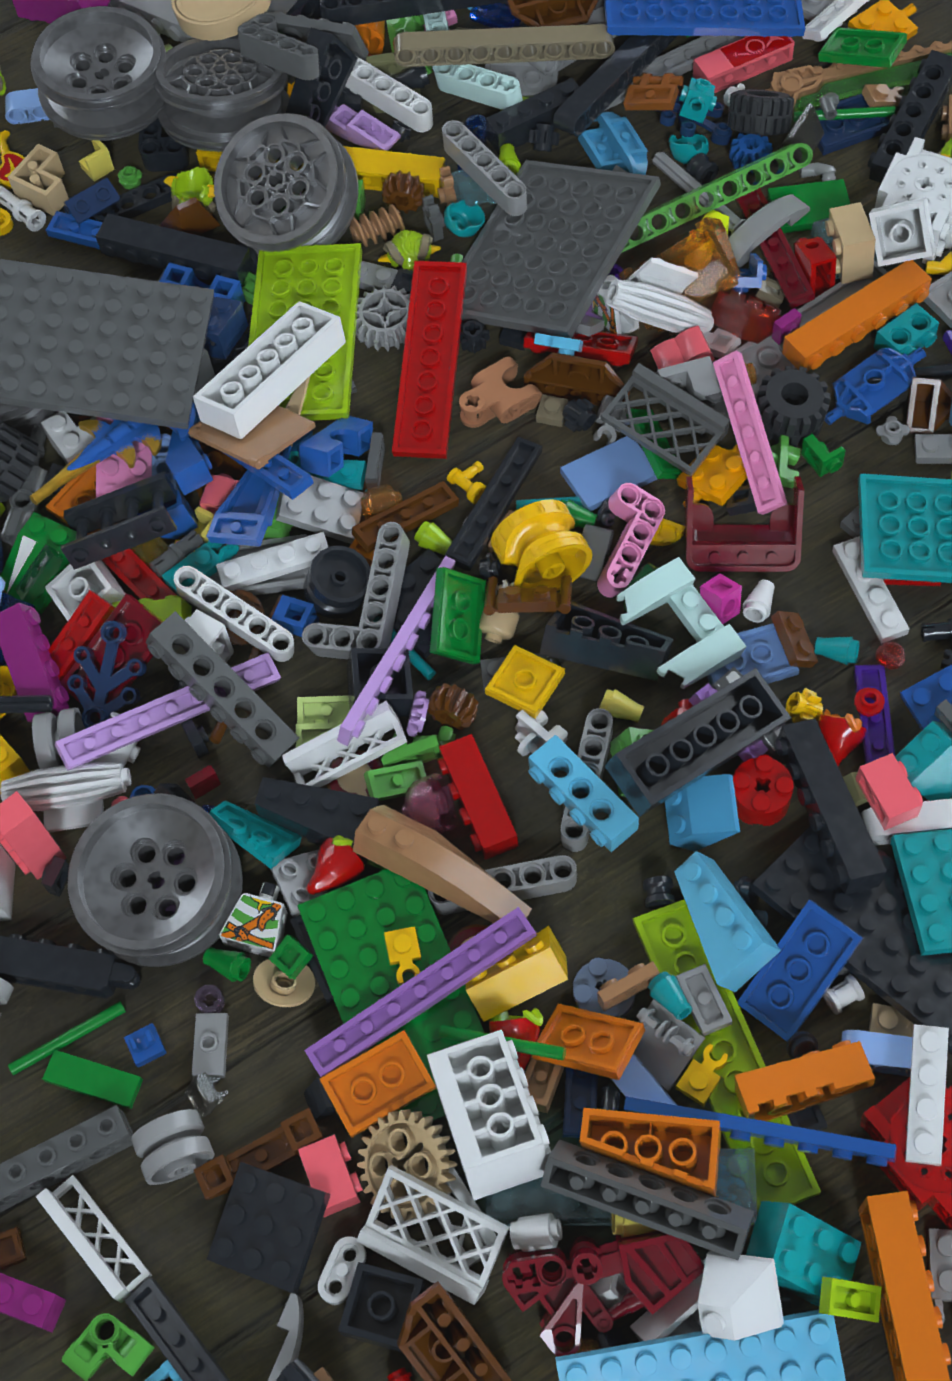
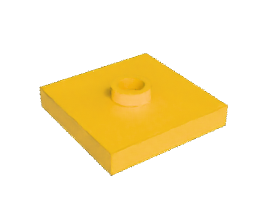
M514 645L486 686L485 694L519 711L523 710L529 716L536 719L564 677L565 668Z

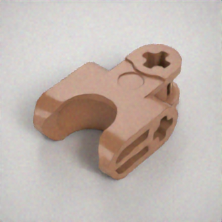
M508 356L481 370L471 380L473 389L464 392L459 399L460 419L465 426L470 428L482 426L494 417H497L503 424L508 423L537 407L541 401L542 392L533 384L516 389L506 386V384L514 380L518 369L516 361Z

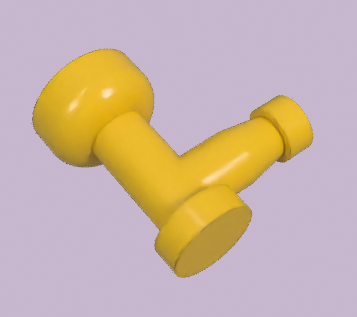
M479 461L473 463L471 467L463 472L457 467L453 468L447 476L448 482L457 484L467 492V499L473 504L478 502L487 487L481 482L472 483L470 481L477 473L484 469Z

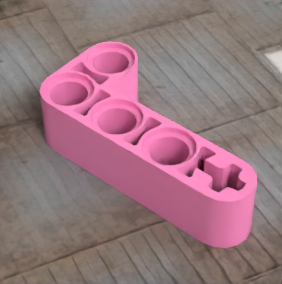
M632 483L622 484L608 500L611 512L628 523L597 582L598 590L606 597L617 596L629 585L665 515V506L659 499ZM621 496L624 497V498H626L627 501H628V503H626L625 501H623V499L621 498ZM645 511L649 512L650 515L652 516V518L649 517V516L645 513ZM634 533L638 534L641 540L637 539ZM622 555H625L628 558L629 562H626L623 559ZM615 573H616V574H619V575L616 577L615 581H614V576H613V575H614Z

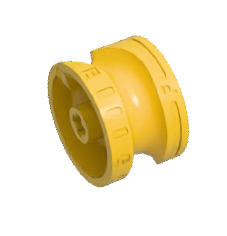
M548 499L528 504L510 514L493 532L491 546L500 563L518 568L513 586L533 588L545 585L557 587L558 591L560 590L562 576L569 575L572 577V582H574L590 565L593 556L592 550L581 534L570 531L574 528L575 521L563 502Z

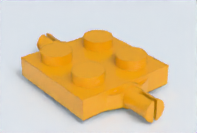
M880 0L851 19L847 28L906 33L908 40L916 35L918 27L908 18L916 13L917 9L911 3L904 9L899 10L889 0Z
M737 444L730 450L716 445L692 475L694 488L693 503H699L700 500L723 506L747 479ZM696 458L689 464V466L693 464ZM682 472L677 478V483L679 487L686 489V476L689 475ZM686 501L683 502V506H684L685 508H686Z

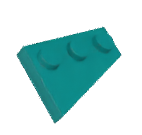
M226 800L210 811L211 817L233 841L270 869L300 845L302 836Z

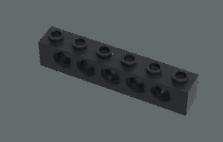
M931 50L928 58L922 59L918 68L917 78L913 77L910 81L908 95H903L900 100L898 114H893L889 121L888 133L881 135L877 153L873 152L867 165V167L871 168L869 179L882 183L896 152L907 155L915 137L924 139L952 86V56Z

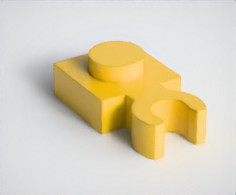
M415 926L384 932L390 966L399 964L396 974L399 986L404 984L402 976L405 972H412L414 976L420 973L419 968L413 964V961L421 960Z
M712 1044L705 1047L702 1064L693 1059L676 1085V1090L703 1107L721 1080V1076L716 1074L715 1070L722 1069L728 1059V1054L724 1053L720 1060H712L709 1056L713 1050Z

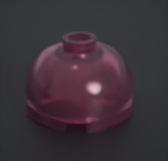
M433 773L416 780L408 787L405 795V804L402 805V813L437 831L439 834H443L455 829L456 825H451V819L456 818V810L448 786L442 787L438 781L443 779L442 776Z

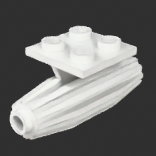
M651 257L626 280H613L607 290L606 304L636 321L670 332L681 333L688 328L699 326L705 335L706 332L712 329L714 324V318L709 309L681 295L684 289L698 278V273L688 270L684 266H676L665 262L660 258Z
M88 762L67 771L65 765L37 769L2 781L0 788L1 799L3 802L18 791L33 811H44V827L49 833L88 827L104 812L103 799L126 792V786L131 785V774L129 768H124L122 763Z

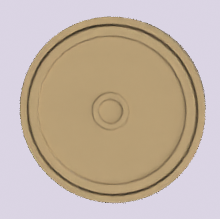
M171 0L173 11L181 29L193 38L208 41L222 40L238 35V27L256 15L267 12L271 0Z

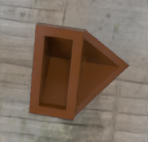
M194 197L175 206L159 226L200 236L220 226V224Z
M912 377L906 401L905 425L909 426V433L933 434L949 418L952 392L941 379Z

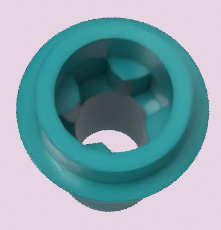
M817 637L815 654L825 656L845 665L849 663L855 664L859 654L860 641L853 640V637Z
M662 972L650 981L648 985L651 991L650 996L672 1013L677 1020L686 1018L692 1012L693 1008L688 1003L676 976L670 975L668 972Z

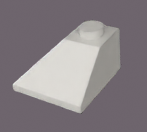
M714 1251L707 1253L697 1303L702 1334H710L711 1337L735 1341L782 1327L784 1320L774 1259L740 1255L739 1260H735Z

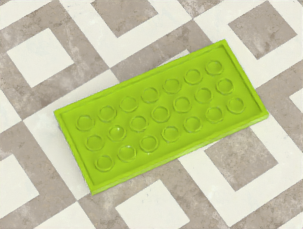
M361 243L299 246L280 252L259 250L248 346L299 301L339 316L341 319L346 343L310 376L300 416L311 421L349 418L362 261ZM294 391L278 406L285 408Z

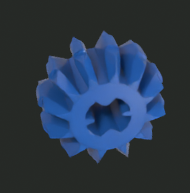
M739 133L737 139H733L730 146V162H733L734 169H739L771 154L773 150L772 144L769 143L768 136L761 137V135L747 133L744 135Z

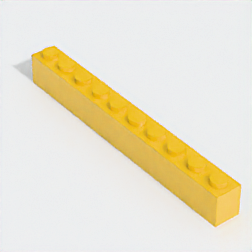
M343 146L353 160L358 180H363L364 189L383 191V182H385L390 173L397 174L401 170L403 174H407L410 171L411 176H419L420 182L424 183L425 196L433 195V197L438 198L437 188H441L439 168L446 167L444 157ZM197 149L196 154L200 168L205 167L208 171L216 172L223 152ZM303 164L298 167V170L303 167Z

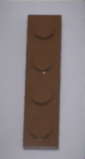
M442 481L353 526L352 535L368 553L375 549L378 532L383 524L396 522L407 533L419 527L425 521L428 522L459 506V498ZM394 536V537H392V538L390 539V541L393 540V539H395V538H397V537H399V536Z

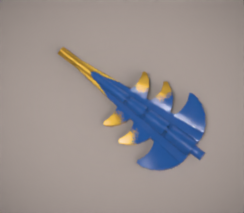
M194 403L188 429L169 427L176 432L180 441H185L189 437V429L196 424ZM112 419L113 422L111 424L100 420L80 421L78 423L79 428L91 434L95 439L55 477L30 495V500L35 505L39 504L58 488L113 454L123 459L129 468H134L136 462V452L132 444L134 441L147 446L152 455L156 456L162 444L159 425Z

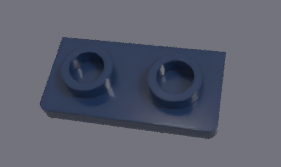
M105 178L64 202V212L71 214L75 221L81 224L119 202L120 196L109 179Z

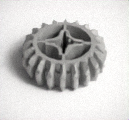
M383 285L381 290L373 287L372 293L364 291L363 298H358L356 336L360 343L365 342L367 348L374 345L377 351L381 347H385L389 351L390 347L395 346L399 350L400 344H405L410 294H407L404 288L397 291L395 285L391 289H387Z

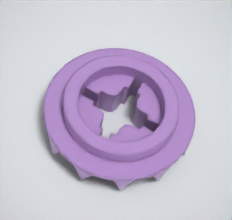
M424 691L415 693L406 730L408 736L415 738L417 732H422L429 704V698H426V692Z

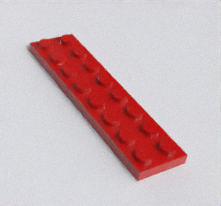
M414 261L392 454L395 457L447 459L467 263Z

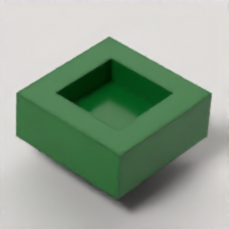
M287 934L269 960L290 979L295 980L314 955L293 936Z

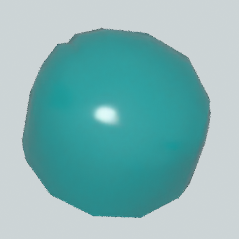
M694 134L693 137L682 136L679 140H677L675 135H671L669 139L671 154L675 160L683 164H688L695 155L699 153L707 155L709 151V141L703 135Z
M465 200L450 203L444 211V224L446 228L459 237H472L485 222V213L478 204L468 206Z

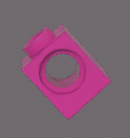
M720 573L700 586V595L722 624L740 613L741 585Z

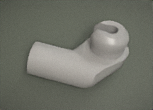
M817 162L810 163L799 169L800 178L822 175V182L836 179V169L831 165Z

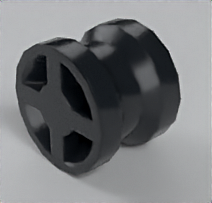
M699 153L690 160L686 171L692 177H696V181L703 186L714 180L718 174L719 167L714 162H709V157L706 154Z
M655 876L643 881V890L647 892V897L645 898V907L647 909L657 910L676 903L675 896L671 893L673 888V879L671 877Z

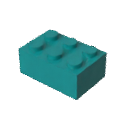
M761 1201L746 1255L774 1259L778 1286L819 1306L822 1276L851 1281L862 1242L790 1203Z

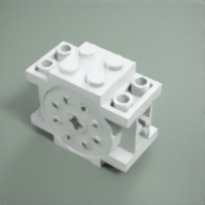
M915 137L907 155L896 152L878 190L875 208L927 197L936 251L933 256L923 258L922 263L926 264L927 260L934 261L936 256L941 257L945 248L949 250L952 248V158L923 150L925 140Z

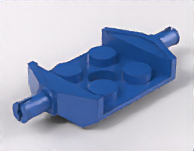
M918 347V349L907 356L905 353L902 355L891 348H881L832 383L836 408L826 414L824 421L831 425L840 417L846 416L865 424L871 423V415L910 388L912 377H916L913 366L926 357L925 351ZM872 377L881 379L877 384L867 382Z

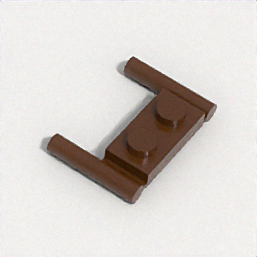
M569 575L562 576L560 593H557V587L539 585L533 588H520L518 586L499 588L497 595L498 579L496 577H489L487 580L483 612L488 616L493 615L495 612H556V610H559L562 614H568L571 610L572 577Z

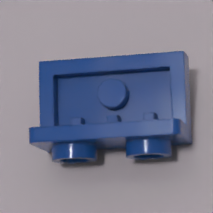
M750 253L749 269L723 268L722 279L729 288H733L732 291L748 292L749 288H761L762 281H765L767 277V265L763 264V260L756 253Z

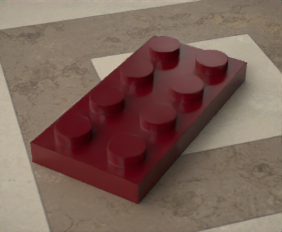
M125 594L105 621V623L107 621L121 622L127 630L125 640L119 644L112 675L126 667L131 659H141L146 665L148 664L153 655L148 650V645L145 642L149 634L163 622L132 595ZM101 628L87 646L94 653L93 662L99 672L106 647V642L100 634ZM115 628L113 631L114 638L119 636L120 631L118 628ZM85 650L80 655L82 660H85L87 657ZM75 662L60 683L80 703L76 694L68 688L67 681L72 675H83L88 682L86 690L94 701L96 690L81 664ZM138 662L133 665L135 673L140 669ZM138 676L131 677L109 692L106 704L120 696L121 691L126 687H130ZM77 678L74 681V686L76 688H79L81 682L79 678ZM96 713L95 716L101 719L100 714Z

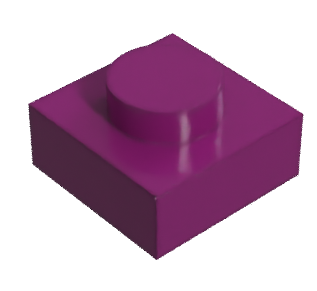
M794 308L774 322L772 339L778 345L784 342L785 336L800 328L802 314Z

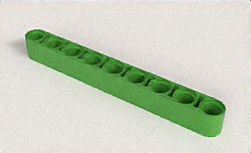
M804 143L790 144L645 212L637 225L639 229L638 237L634 240L629 239L622 252L807 166L813 157L812 149ZM797 148L802 152V159L798 163L793 158V153ZM774 159L779 163V169L775 174L770 171L769 167ZM750 170L756 176L754 183L751 185L746 181V175ZM727 181L732 185V192L728 196L722 190L724 183ZM703 192L709 196V202L704 207L699 203V196ZM680 203L686 209L684 216L681 218L677 217L675 213L676 206ZM656 214H659L662 218V225L658 229L652 226V218Z

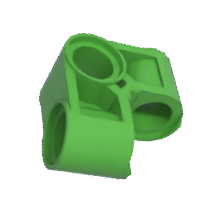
M103 1313L97 1315L80 1337L70 1345L62 1357V1362L84 1381H88L109 1357L123 1370L134 1376L155 1347L120 1319ZM112 1322L115 1327L114 1334L109 1339L102 1340L100 1336L102 1326L105 1323Z

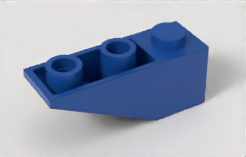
M172 430L165 462L185 496L213 481L209 472L213 466L195 438L189 436L185 441H180L179 436Z

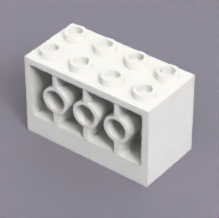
M499 1030L428 1054L427 1058L473 1200L543 1177L547 1159L551 1153L548 1145L550 1143L545 1127L540 1123L533 1095L530 1096L524 1070L519 1066L518 1055L513 1041L509 1040L506 1042L503 1031Z

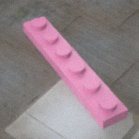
M734 351L713 362L757 511L759 514L764 515L788 503L742 353Z

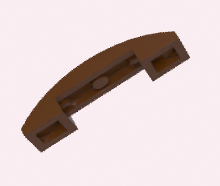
M308 1107L280 1123L281 1127L227 1156L221 1154L194 1169L193 1171L205 1199L210 1200L231 1191L240 1162L271 1172L300 1155L298 1149L324 1138L311 1109Z

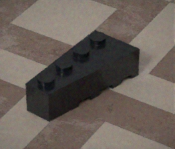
M311 27L306 44L318 49L320 75L314 80H302L296 77L286 113L306 116L325 128L358 58L334 34Z
M571 602V610L568 614H562L557 610L546 624L539 654L657 681L660 675L656 671L658 667L668 661L674 639L631 623L622 625L618 618Z
M265 777L262 778L254 803L260 817L307 838L311 843L322 845L327 838H334L336 835H340L343 838L353 840L352 848L354 846L356 829L370 809L380 806L378 798ZM357 854L365 864V867H367L368 859Z

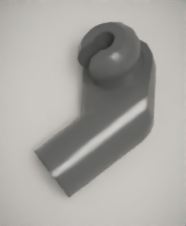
M828 92L819 99V103L825 118L831 120L837 116L836 108L839 104V96L836 93Z

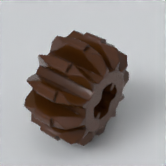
M399 170L397 174L390 173L385 182H383L382 197L387 206L393 204L397 210H402L408 214L410 210L417 211V208L422 205L425 188L424 183L420 182L419 176H411L410 171L407 174H403Z
M443 683L442 686L436 687L429 698L427 711L434 720L441 722V725L463 730L470 727L471 723L474 722L479 702L474 699L472 693L466 692L465 688L461 689L456 684L450 686L447 683Z

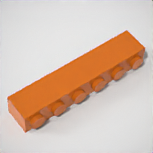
M913 260L905 261L785 336L782 354L798 370L800 366L807 368V371L817 369L826 359L839 355L845 347L853 342L861 341L866 334L874 329H880L888 320L895 316L898 317L915 303L923 302L929 295L932 278Z

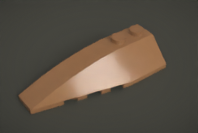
M385 805L370 809L355 831L353 852L492 923H495L517 907L520 908L526 919L531 913L532 908L437 831Z

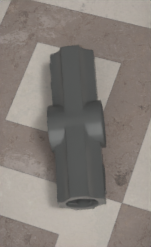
M33 466L26 481L9 498L11 508L1 532V540L11 546L14 545L18 533L34 512L41 514L39 504L35 505L29 498L30 495L45 485L49 474L48 471L43 470L39 466Z

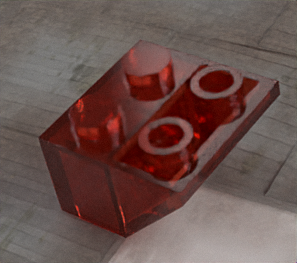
M734 289L730 293L719 290L711 309V315L716 326L740 339L759 344L773 334L774 322L782 317L779 308L766 304L764 307V301L752 295L745 299L747 295Z

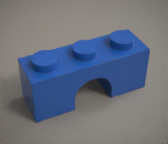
M169 262L159 282L214 289V297L242 301V304L245 302L240 281L216 275L212 284L207 285L197 279L193 268Z
M349 416V418H339L299 445L301 469L329 478L344 467L343 454L359 457L370 449L373 422Z

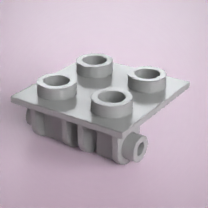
M319 850L284 858L271 869L272 876L276 880L280 893L283 895V899L287 903L293 918L301 915L297 905L336 890L330 889L315 895L309 894L306 890L316 868Z
M653 999L647 1009L643 1007L637 1014L639 1022L644 1024L645 1032L634 1053L659 1084L670 1091L705 1037L684 1021L677 1020L672 1013Z

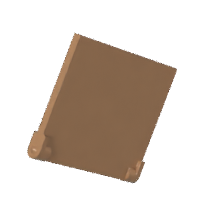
M277 406L243 439L236 438L200 421L189 429L188 434L190 437L256 469H261L269 463L268 460L314 429L316 425L315 422Z

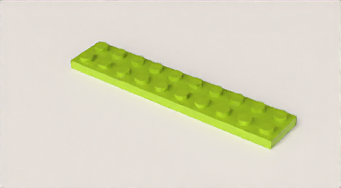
M685 899L633 918V924L650 962H654L659 970V974L668 972L670 975L677 976L703 964L706 965L733 1022L728 1027L704 1036L705 1039L691 1060L694 1059L702 1064L703 1051L709 1044L713 1045V1050L709 1054L712 1060L718 1061L724 1053L728 1054L726 1065L720 1070H715V1073L721 1076V1080L708 1100L713 1112L745 1117L735 1092V1075L766 1066L733 991L716 983ZM692 1013L682 1019L687 1025L701 1034ZM787 1115L767 1121L792 1126ZM722 1131L757 1215L761 1201L783 1202L794 1205L820 1195L821 1190L804 1152L797 1150L798 1145L784 1142V1148L773 1147L763 1144V1138L752 1136L750 1142L730 1138V1132Z

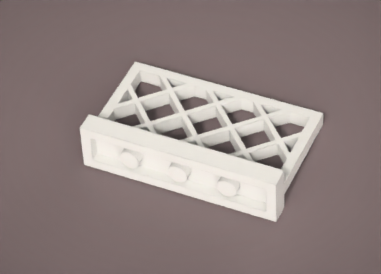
M390 1165L367 1222L360 1230L356 1242L432 1283L439 1281L447 1291L475 1305L486 1290L489 1276L510 1227ZM393 1178L404 1183L408 1195L395 1199L390 1187ZM427 1195L434 1200L437 1211L424 1215L418 1198ZM411 1200L417 1217L404 1221L397 1204ZM390 1207L397 1224L388 1226L378 1221L377 1217L380 1210ZM457 1211L463 1214L467 1226L454 1230L447 1213ZM440 1216L447 1233L433 1237L427 1220ZM420 1223L426 1239L419 1242L412 1239L407 1226ZM487 1227L497 1232L498 1235L495 1243L483 1246L477 1229ZM470 1232L476 1249L462 1252L456 1236ZM449 1238L455 1255L446 1257L440 1254L436 1242ZM491 1250L490 1255L488 1257L486 1252ZM479 1254L484 1266L482 1274L479 1275L470 1270L465 1258Z

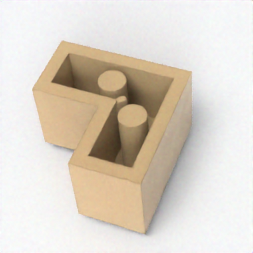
M37 144L8 176L16 197L20 200H28L32 206L54 216L56 211H60L64 206V202L69 199L61 179L65 171L58 153L40 144Z
M861 202L829 209V220L825 221L827 236H832L833 252L837 257L836 274H838L841 284L873 278L876 239Z

